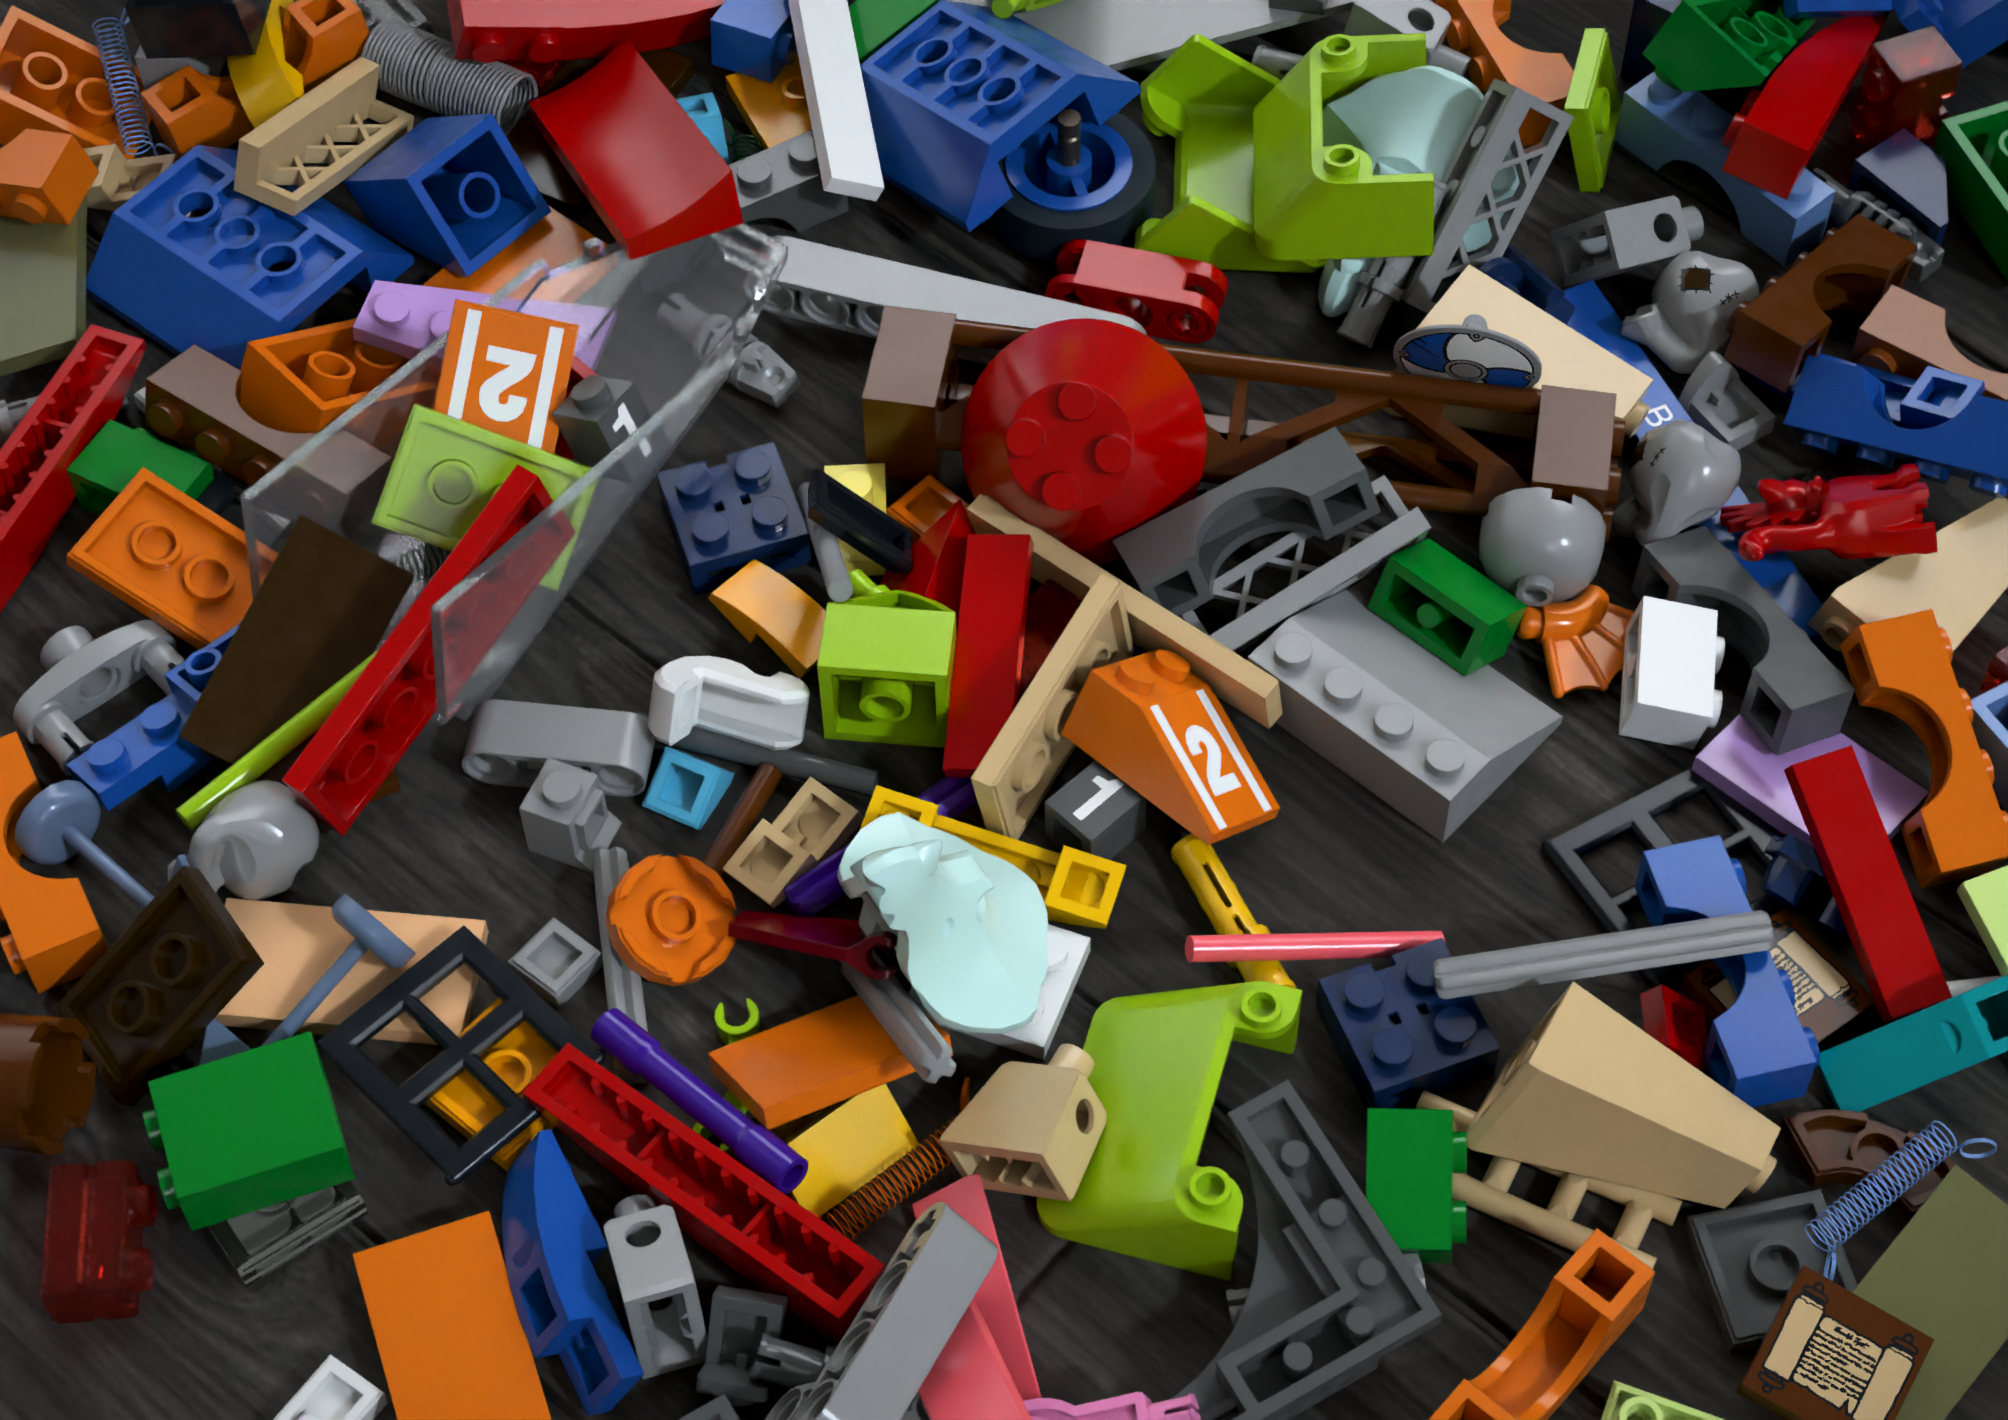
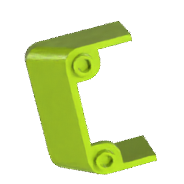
M1426 33L1363 36L1335 34L1328 36L1316 43L1257 104L1253 113L1255 248L1261 255L1278 261L1434 255V173L1373 175L1372 160L1363 150L1349 144L1323 147V110L1326 105L1333 99L1360 87L1378 75L1426 66Z

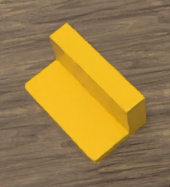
M886 1084L770 1129L772 1133L808 1161V1170L804 1179L793 1191L789 1192L791 1198L806 1210L817 1212L821 1216L886 1170L888 1166L893 1165V1162H897L900 1157H904L905 1153L911 1152V1148H916L918 1144L913 1131Z

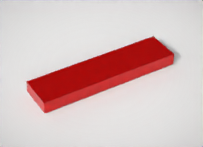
M968 534L943 760V771L946 777H972L1018 704L1034 548L1031 535Z
M1852 745L1786 768L1784 770L1883 1022L1952 998Z

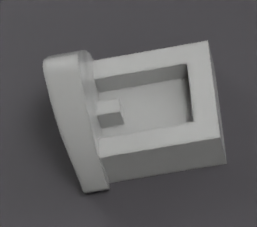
M1714 351L1709 352L1696 367L1678 400L1695 424L1703 427L1714 437L1732 446L1737 451L1773 431L1776 416L1740 380L1736 368L1728 360L1724 359L1721 354Z

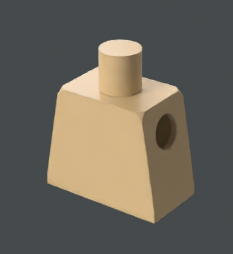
M1062 1044L1048 1065L1009 1061L1001 1065L939 1139L940 1144L961 1177L980 1173L983 1187L987 1190L1071 1202L1107 1122L1106 1110L1088 1081L1095 1068V1063L1091 1056L1078 1046Z

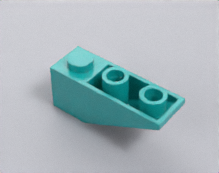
M2008 975L1821 1052L1817 1069L1835 1109L1861 1112L2008 1051Z

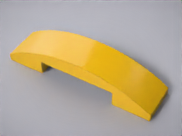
M271 0L255 55L227 56L228 68L235 91L254 129L304 96L302 74L285 61L282 28L285 8L294 3L293 0Z
M876 785L860 830L880 816L900 812L929 827L955 835L976 848L1015 865L1036 883L1047 909L1048 920L1070 925L1106 929L1127 865L1065 845L1061 854L939 815V805Z

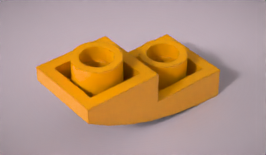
M753 559L708 597L749 643L760 636L799 679L818 664L826 610L803 590L775 570Z

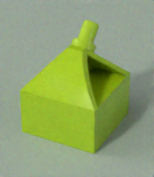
M853 570L849 573L853 586V598L844 602H829L826 607L817 664L824 739L945 748L957 640L956 612L927 597L903 590L891 591L885 585H876L862 570Z

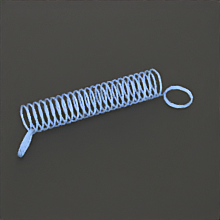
M124 7L120 20L114 17L101 18L92 25L117 125L119 126L118 129L123 142L124 152L130 155H139L152 147L155 156H158L156 147L161 146L171 154H174L175 152L165 144L157 143L155 146L153 145L122 27L123 25L126 26L130 21L129 17H127L125 22H123L126 14ZM105 19H114L119 22L118 24L103 23L94 28L98 21ZM103 25H116L113 28L96 30L97 28ZM118 30L115 33L105 34L102 36L98 35L100 32ZM113 35L119 36L115 39H107L104 41L99 40L102 37H110ZM115 40H119V41H120V42L117 43V44H110V45H106V46H101V44H103V43H110V42H113V41H115ZM122 46L119 49L109 50L106 52L102 51L104 48ZM117 51H123V52H122L121 54H119V55H111V56H108V57H105V56H104L106 53H114V52H117ZM119 56H123V57H124V58L121 59V60H114V61H111V62H105V60H107V59H113V58H116V57H119ZM119 62H126V63L123 64V65H118V66H113V67H106L108 64H115V63H119ZM127 67L123 71H115L113 73L108 72L110 69ZM123 72L128 73L125 76L110 78V76L114 74H120ZM122 78H130V79L127 80V81L117 82V83H115V84H114V83H110V82L113 81V80H119V79H122ZM131 83V85L127 87H120L117 89L112 88L115 85ZM132 89L129 92L114 94L117 90ZM134 94L133 96L128 98L114 99L117 96ZM135 99V101L131 103H124L122 105L116 104L119 101ZM136 105L133 108L118 110L121 106ZM138 110L133 114L119 115L121 112ZM133 115L139 116L135 119H130L126 121L121 120L124 117H130ZM141 121L135 125L121 126L124 123ZM142 126L138 130H132L129 132L123 131L126 128ZM143 132L140 135L125 137L128 133ZM145 137L140 141L126 142L128 139ZM146 143L137 148L128 147L131 144ZM150 144L148 149L139 153H128L126 149H139Z
M1934 1120L1931 1122V1125L1921 1130L1920 1134L1915 1135V1138L1910 1139L1909 1142L1904 1144V1147L1899 1148L1898 1151L1893 1153V1156L1888 1157L1887 1160L1882 1162V1165H1878L1877 1169L1871 1171V1174H1867L1866 1178L1860 1180V1183H1856L1855 1187L1849 1189V1192H1845L1844 1196L1838 1198V1201H1834L1832 1205L1827 1207V1210H1823L1821 1214L1816 1216V1219H1812L1810 1223L1805 1225L1806 1234L1813 1244L1819 1249L1828 1252L1823 1276L1828 1279L1829 1264L1832 1257L1829 1280L1833 1281L1836 1269V1253L1833 1251L1840 1247L1841 1243L1846 1242L1847 1239L1852 1237V1234L1857 1233L1858 1230L1863 1228V1225L1868 1224L1869 1221L1874 1219V1216L1880 1214V1211L1885 1210V1207L1891 1205V1202L1896 1201V1198L1902 1196V1193L1913 1187L1918 1180L1926 1176L1929 1171L1937 1167L1940 1162L1948 1158L1956 1149H1959L1960 1154L1964 1157L1983 1158L1994 1154L1997 1151V1144L1990 1139L1974 1138L1962 1142L1957 1147L1956 1139L1949 1128L1940 1121ZM1934 1123L1941 1124L1951 1134L1955 1147L1951 1146L1948 1138L1939 1128L1933 1125ZM1934 1128L1941 1133V1135L1946 1139L1948 1144L1944 1143L1938 1137ZM1929 1133L1937 1139V1141L1941 1144L1942 1148L1938 1147L1933 1142V1140L1929 1136ZM1923 1137L1932 1144L1937 1153L1930 1149ZM1915 1140L1916 1145L1912 1144L1911 1141ZM1918 1142L1921 1143L1927 1149L1931 1157L1926 1155V1153L1919 1146ZM1975 1142H1985L1994 1145L1992 1150L1982 1154H1967L1962 1151L1965 1145ZM1944 1145L1949 1147V1151L1945 1150ZM1913 1147H1915V1148L1922 1154V1156L1925 1158L1926 1162L1923 1161V1160L1916 1154V1152L1914 1151ZM1938 1149L1944 1152V1156L1940 1155ZM1907 1151L1917 1159L1920 1166L1911 1159ZM1933 1154L1938 1156L1939 1160H1935ZM1902 1156L1912 1164L1915 1171L1906 1164ZM1927 1158L1933 1161V1165L1929 1164ZM1896 1160L1906 1168L1909 1175L1901 1169ZM1921 1162L1926 1164L1928 1169H1925ZM1884 1163H1888L1890 1169L1886 1167ZM1891 1164L1901 1173L1904 1179L1897 1175ZM1916 1166L1922 1169V1174L1918 1173ZM1880 1167L1883 1168L1885 1174L1879 1170ZM1885 1169H1887L1896 1178L1898 1184L1893 1181V1179L1888 1175ZM1876 1171L1878 1173L1879 1178L1875 1176L1873 1172ZM1910 1171L1914 1172L1917 1178H1914ZM1880 1173L1890 1182L1893 1188L1888 1186V1184L1881 1177ZM1905 1175L1911 1178V1182L1907 1181ZM1868 1176L1872 1177L1874 1183L1868 1179ZM1875 1178L1884 1186L1887 1192L1878 1185ZM1899 1179L1905 1182L1906 1187L1902 1186ZM1865 1180L1869 1188L1866 1185H1864L1862 1181ZM1869 1182L1879 1191L1882 1197L1872 1189ZM1894 1184L1900 1187V1191L1896 1190ZM1857 1185H1861L1863 1192L1857 1188ZM1864 1187L1873 1195L1876 1201L1867 1194ZM1888 1188L1894 1191L1895 1196L1891 1195ZM1854 1189V1190L1856 1191L1858 1197H1857L1855 1194H1853V1193L1851 1192V1190ZM1858 1191L1867 1199L1870 1205L1862 1199ZM1883 1193L1889 1196V1200L1885 1199ZM1846 1194H1850L1853 1202L1846 1197ZM1853 1196L1861 1203L1865 1210L1856 1203ZM1877 1197L1883 1200L1884 1205L1879 1203ZM1841 1198L1845 1200L1847 1206L1844 1203L1840 1202ZM1847 1201H1849V1202L1855 1207V1209L1858 1211L1859 1214H1857V1213L1851 1208V1206L1849 1205V1203H1848ZM1872 1202L1878 1205V1209L1874 1208ZM1835 1203H1839L1841 1210L1835 1206ZM1842 1205L1849 1211V1213L1853 1216L1854 1219H1852L1845 1212ZM1866 1206L1872 1209L1873 1214L1868 1212ZM1830 1207L1834 1209L1836 1215L1829 1211ZM1836 1210H1838L1843 1215V1217L1847 1220L1848 1224L1840 1217ZM1860 1210L1867 1214V1218L1862 1216ZM1824 1212L1828 1213L1830 1219L1824 1216ZM1831 1215L1837 1219L1842 1228L1834 1221ZM1855 1215L1861 1218L1862 1223L1857 1221ZM1818 1217L1823 1218V1221L1825 1222L1827 1227L1821 1221L1818 1220ZM1849 1219L1856 1223V1227L1851 1225ZM1826 1220L1835 1228L1836 1232L1833 1231ZM1813 1221L1817 1222L1821 1231L1813 1225ZM1843 1223L1850 1227L1851 1232L1846 1231ZM1821 1225L1828 1231L1831 1237L1827 1235ZM1807 1226H1811L1819 1240L1828 1246V1250L1815 1243L1807 1231ZM1837 1227L1845 1233V1237L1840 1234ZM1815 1229L1822 1235L1825 1241L1821 1239ZM1831 1231H1832L1835 1235L1839 1236V1240H1840V1241L1835 1240V1238H1834L1833 1234L1831 1233ZM1826 1237L1833 1241L1834 1246L1829 1244Z

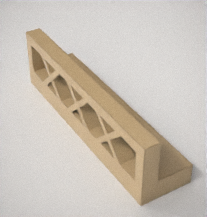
M359 57L239 139L233 190L289 215L296 216L413 129L414 115L376 100L380 64ZM369 118L381 124H363V121ZM333 142H357L358 145H334ZM304 163H328L329 166H328V167H304L303 164H304ZM276 185H298L299 188L294 192H290Z

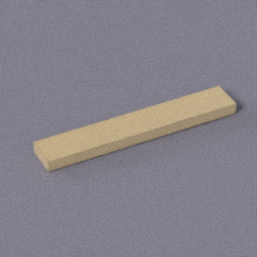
M979 494L967 508L970 523L976 534L1031 535L1034 543L1031 577L1079 607L1099 574L1120 581L1133 643L1148 652L1162 648L1163 650L1179 654L1189 662L1191 671L1210 684L1216 696L1268 729L1283 714L1278 679L1044 531L1013 515L987 495Z

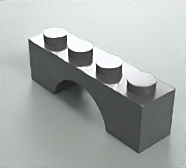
M812 130L728 165L733 173L744 223L760 218H778L790 223L799 233L849 211L847 195L823 190ZM737 226L633 260L628 258L616 241L619 261L643 297L647 298L696 277L697 274L692 271L695 260L704 251L709 250L721 237ZM704 257L696 265L695 271L699 270Z
M1335 426L1112 540L1133 588L1176 616H1180L1213 599V586L1218 570L1235 550L1257 537L1280 531L1305 532L1326 541L1381 513L1366 468Z
M1705 525L1643 546L1631 591L1640 601L1643 596H1649L1718 610L1717 636L1724 637L1725 643L1739 652L1752 669V675L1739 713L1777 756L1840 733L1855 688L1848 682L1845 675L1836 669L1813 644L1805 631L1791 620L1772 599L1769 592L1758 584L1736 560L1733 553Z

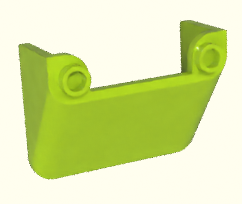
M1200 34L1191 36L1141 83L1140 101L1143 108L1142 118L1144 124L1157 136L1164 137L1169 134L1175 137L1173 210L1163 219L1150 218L1138 227L1135 233L1134 249L1199 260L1212 264L1220 270L1315 273L1326 264L1328 259L1272 260L1261 255L1255 248L1253 113L1257 104L1278 84L1280 79Z
M1253 981L1122 996L1104 1002L1094 1013L1083 1050L1091 1056L1095 1063V1068L1088 1081L1106 1110L1107 1122L1071 1202L1037 1197V1215L1042 1226L1052 1235L1062 1239L1226 1281L1231 1280L1235 1268L1238 1231L1243 1211V1196L1239 1186L1225 1171L1213 1166H1197V1162L1232 1040L1292 1054L1297 1041L1303 990L1266 981Z

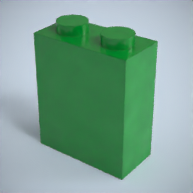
M311 1031L148 1081L154 1108L143 1111L144 1123L153 1150L165 1149L169 1165L157 1170L161 1191L169 1210L181 1207L191 1231L355 1179L325 1069Z

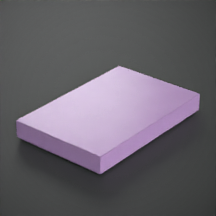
M1740 714L1695 757L1691 769L1761 817L1766 823L1782 834L1789 833L1813 848L1814 845L1809 840L1810 835L1784 772L1786 768L1793 764L1852 745L1889 840L1901 830L1900 826L1920 810L1928 795L1927 790L1841 732L1835 736L1777 756Z

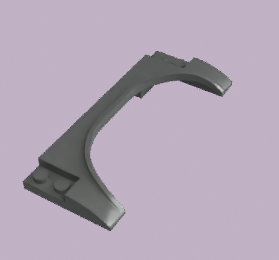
M1287 1079L1227 1113L1228 1121L1240 1148L1250 1179L1256 1208L1258 1231L1257 1258L1252 1284L1244 1308L1232 1333L1218 1354L1199 1376L1176 1396L1171 1398L1183 1397L1193 1393L1199 1406V1410L1196 1412L1200 1414L1201 1420H1289L1376 1370L1379 1359L1441 1324L1442 1313ZM724 1393L678 1420H740Z

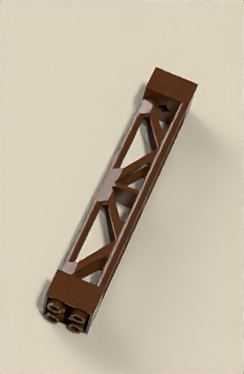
M884 306L862 395L866 464L885 463L886 478L920 482L930 474L939 481L945 452H961L963 417L970 394L974 388L972 385L959 384L957 345L1002 350L1013 340L1033 329L956 320V314ZM1160 344L1179 362L1186 373L1236 379L1231 417L1205 414L1207 451L1200 482L1222 485L1335 426L1339 427L1389 406L1436 442L1338 431L1359 460L1369 457L1393 459L1436 485L1429 486L1389 481L1406 508L1414 509L1418 506L1421 510L1485 517L1488 513L1489 503L1496 496L1514 489L1531 487L1553 489L1552 499L1562 500L1571 504L1572 495H1576L1594 506L1601 513L1606 524L1605 543L1609 542L1613 507L1605 506V504L1617 505L1621 482V468H1617V459L1611 458V456L1621 457L1626 420L1614 419L1617 395L1615 393L1542 385L1541 390ZM1250 381L1336 391L1335 402L1283 423L1248 419ZM1444 404L1536 415L1530 454L1486 448L1442 415ZM1446 466L1470 469L1476 476L1475 484ZM1520 475L1527 476L1526 481ZM1369 478V480H1370L1371 483L1376 480V479ZM1377 496L1378 504L1385 505L1381 498Z

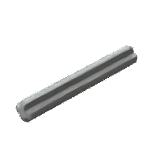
M616 846L610 849H599L592 856L608 1010L613 1008L621 1010L648 1032L642 976L628 968L612 947L605 922L608 897L619 878L629 869L627 852L623 848ZM613 1058L614 1071L616 1076L628 1085L647 1082L642 1076L631 1073Z
M872 948L873 959L879 965L886 966ZM840 961L842 964V974L919 1076L927 1083L933 1084L942 1075L951 1077L957 1066L951 1058L953 1050L896 977L893 975L885 980L871 979L847 962Z

